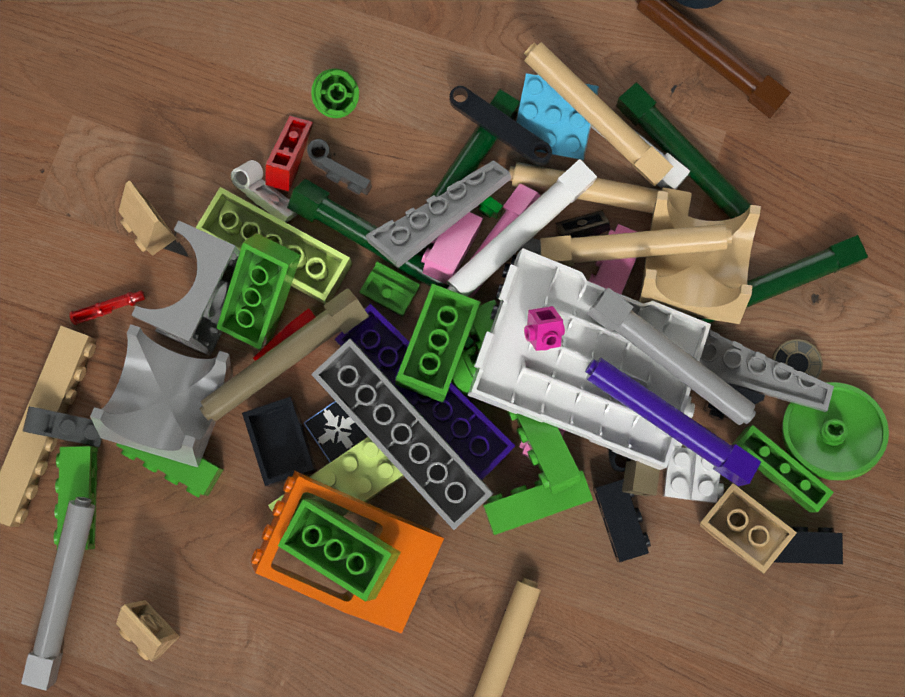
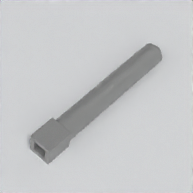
M610 288L600 294L587 312L590 317L611 333L615 330L738 425L748 424L756 414L754 403L633 312L634 306Z
M76 497L75 500H70L68 503L33 651L28 654L21 682L23 685L46 691L56 683L63 653H60L95 511V505L91 503V499Z

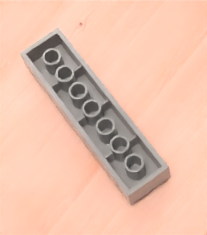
M351 339L344 343L311 374L453 530L493 494L489 487Z

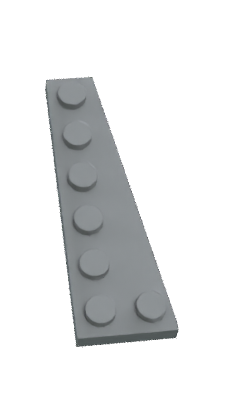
M493 160L469 174L463 180L447 187V192L437 197L433 195L428 198L425 205L416 210L411 208L405 212L406 216L395 222L391 220L366 235L367 241L399 268L510 181V172Z
M709 330L700 363L722 380L763 395L824 412L828 411L834 386L804 372L794 370L793 367L772 360L760 352L750 350L736 341L726 339L720 336V334Z

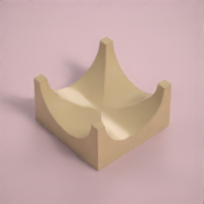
M658 190L650 231L725 224L726 229L731 228L732 244H727V250L646 257L639 302L645 304L655 301L689 316L740 324L752 294V286L747 285L748 268L761 206L750 205L745 213L733 219L705 221L682 214L670 203L668 198L669 192Z

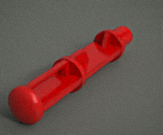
M142 290L135 293L127 292V294L71 311L69 314L72 324L78 325L100 316L103 317L106 314L112 313L114 309L126 305L133 307L137 302L146 299L145 294Z

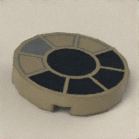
M794 339L786 341L777 347L772 355V360L779 363L782 362L793 367L794 370L804 372L818 379L822 373L823 361L821 354L813 344L806 340Z

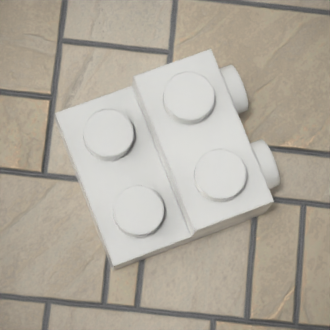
M673 446L665 473L664 497L717 503L718 498L723 496L724 484L719 483L720 474L713 470L714 465L689 448Z

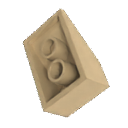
M129 180L125 184L119 213L124 218L120 222L129 233L133 231L137 236V239L134 241L141 251L147 250L153 256L177 238L150 201Z
M734 483L731 484L700 523L702 529L763 574L797 533Z
M146 600L125 604L120 609L116 622L120 628L119 633L127 641H133L138 647L136 649L138 654L145 660L149 659L151 662L157 660L180 637Z

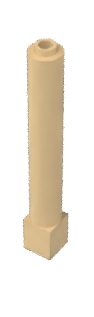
M542 42L538 45L533 43L525 51L524 54L527 57L524 61L612 144L653 186L657 185L674 167L653 146L645 142Z
M516 162V166H510L509 172L512 186L518 187L519 184H522L534 191L546 192L566 171ZM596 178L593 185L577 199L653 214L658 189ZM665 187L659 190L669 192L668 198L672 206L688 216L692 193Z
M725 224L579 238H571L570 235L540 238L541 256L566 266H574V263L727 250V244H732L731 228L726 229Z
M523 578L522 582H516L473 697L502 696L541 592L537 588L538 583Z

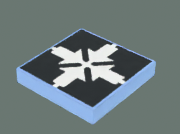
M336 401L304 422V425L329 462H332L368 437Z

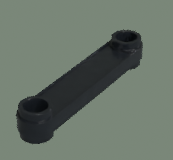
M456 86L451 90L449 96L450 104L459 113L533 164L543 166L550 161L552 149L548 143L468 88ZM458 95H463L467 99L463 102H458L454 98ZM544 150L547 156L539 158L534 152Z

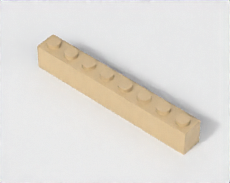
M60 326L0 471L1 524L9 527H19L26 520L30 499L32 500L38 491L37 482L39 477L47 469L48 462L46 460L48 455L57 445V438L22 432L28 407L66 414L69 404L71 405L76 398L78 382L82 381L86 374L85 365L87 360L95 352L96 345L94 343L96 339Z

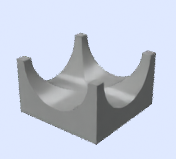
M178 220L174 231L190 242L196 254L197 275L190 291L177 303L162 309H145L136 306L132 316L156 327V332L211 356L223 332L217 329V324L240 251L235 245Z
M130 324L127 331L128 347L125 364L117 387L108 403L102 409L94 407L90 418L102 439L199 467L216 423L213 419L208 421L199 409L202 407L200 401L233 378L230 356L228 353L221 351L213 359H197L184 356L160 346L147 337L140 327Z

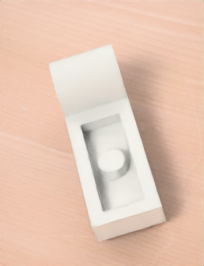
M249 160L231 172L233 184L254 201L256 205L262 207L271 215L286 223L298 215L287 208L290 201L273 187L265 185V181L262 179L263 169L258 162Z

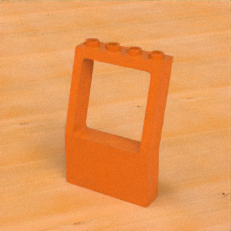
M294 471L293 476H289L284 484L283 491L285 493L282 500H278L272 512L274 518L271 525L267 524L264 528L262 545L260 549L256 548L252 555L251 563H253L254 572L344 613L402 634L444 538L437 531L384 511ZM309 492L377 522L372 535L401 552L376 599L365 602L348 590L343 594L272 563L279 548L278 544L288 528L303 493Z

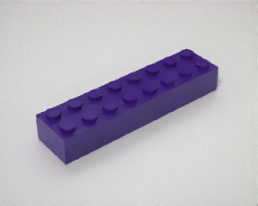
M370 304L365 308L369 317L347 333L341 332L334 340L340 347L349 339L354 341L477 476L483 480L514 449L515 445L452 383H450L443 402L395 385L397 374L410 342Z

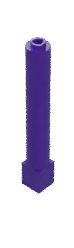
M599 358L597 361L593 359L585 370L588 374L586 379L714 465L713 470L737 486L750 484L761 464L760 460L738 445L728 444L603 358Z

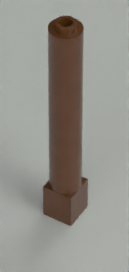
M636 0L639 12L749 97L748 102L768 118L774 115L791 94L789 90L771 76H762L668 1Z

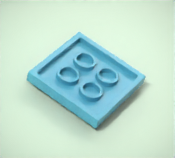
M526 73L516 122L551 146L553 155L584 160L591 124L539 75ZM586 84L598 95L599 86ZM537 150V152L546 153L544 150Z

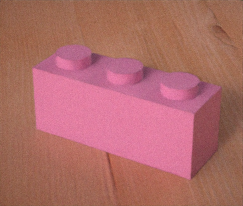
M469 212L433 240V248H427L421 262L425 263L422 273L447 284V281L458 271L479 232L483 218Z

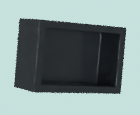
M292 397L242 413L265 486L272 487L286 482L289 476H293L294 471L303 475L317 471L296 402Z

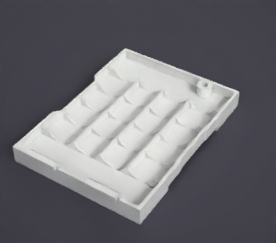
M522 248L517 254L514 265H510L498 298L501 302L490 332L487 331L474 365L477 369L468 396L514 414L518 413L541 423L545 422L589 439L590 442L611 449L612 452L658 470L667 468L675 439L586 379L588 374L585 370L593 359L597 361L599 358H603L683 413L691 388L615 330L611 333L587 314L606 288L587 281L584 274L578 270ZM617 293L634 306L633 312L700 362L711 324L655 301L643 304ZM553 306L563 319L565 333L561 339V347L536 351L524 335V327L527 326L528 310Z

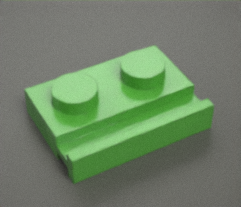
M377 261L359 293L403 317L419 290L420 284Z

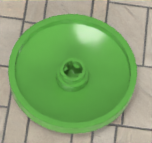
M826 382L834 386L827 412L790 402L782 423L784 445L790 456L811 474L828 480H849L869 472L882 458L888 444V422L878 403L864 391L844 383Z

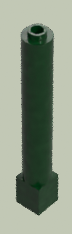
M637 82L618 98L616 107L635 126L639 125L666 153H669L690 170L688 176L730 219L738 217L748 210L752 204L655 106L657 102Z
M499 89L490 104L513 119L519 111L520 101ZM477 125L430 197L442 195L447 192V187L463 180L466 176L478 170L497 141V138Z
M304 179L293 189L287 206L288 209L310 222L317 219L394 265L367 241L366 235L377 229V226L329 199V192L307 179ZM418 252L399 267V269L430 287L432 284L445 289L449 287V285L422 273L425 263L421 262L424 255L421 252Z
M856 235L831 245L825 250L748 280L747 285L752 286V294L746 308L831 273H836L861 263L868 258V255L859 236ZM694 317L707 323L716 321L711 319Z

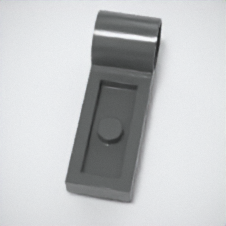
M315 139L308 144L307 153L312 164L325 171L327 178L335 183L341 181L347 184V188L358 195L361 192L368 195L372 188L371 181L331 160L332 155L329 146L324 140ZM319 149L326 151L322 157L313 156L315 151Z
M28 407L22 432L100 447L102 438H100L91 419Z

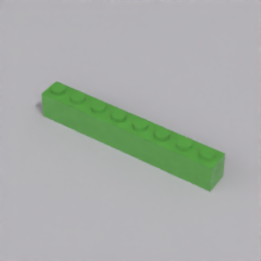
M495 300L478 307L469 332L470 335L475 334L478 342H475L478 352L486 332H490L494 322L490 317L493 306L497 305ZM507 411L511 420H517L520 428L517 429V433L522 443L527 442L530 447L527 453L533 466L538 464L542 472L538 476L544 489L549 487L553 495L581 482V474L558 427Z

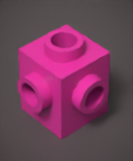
M550 306L528 310L527 326L524 327V335L536 351H545L561 347V339L565 333L563 319L556 309Z

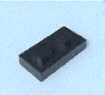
M603 210L555 223L559 236L570 235L571 238L596 236L610 231V223Z

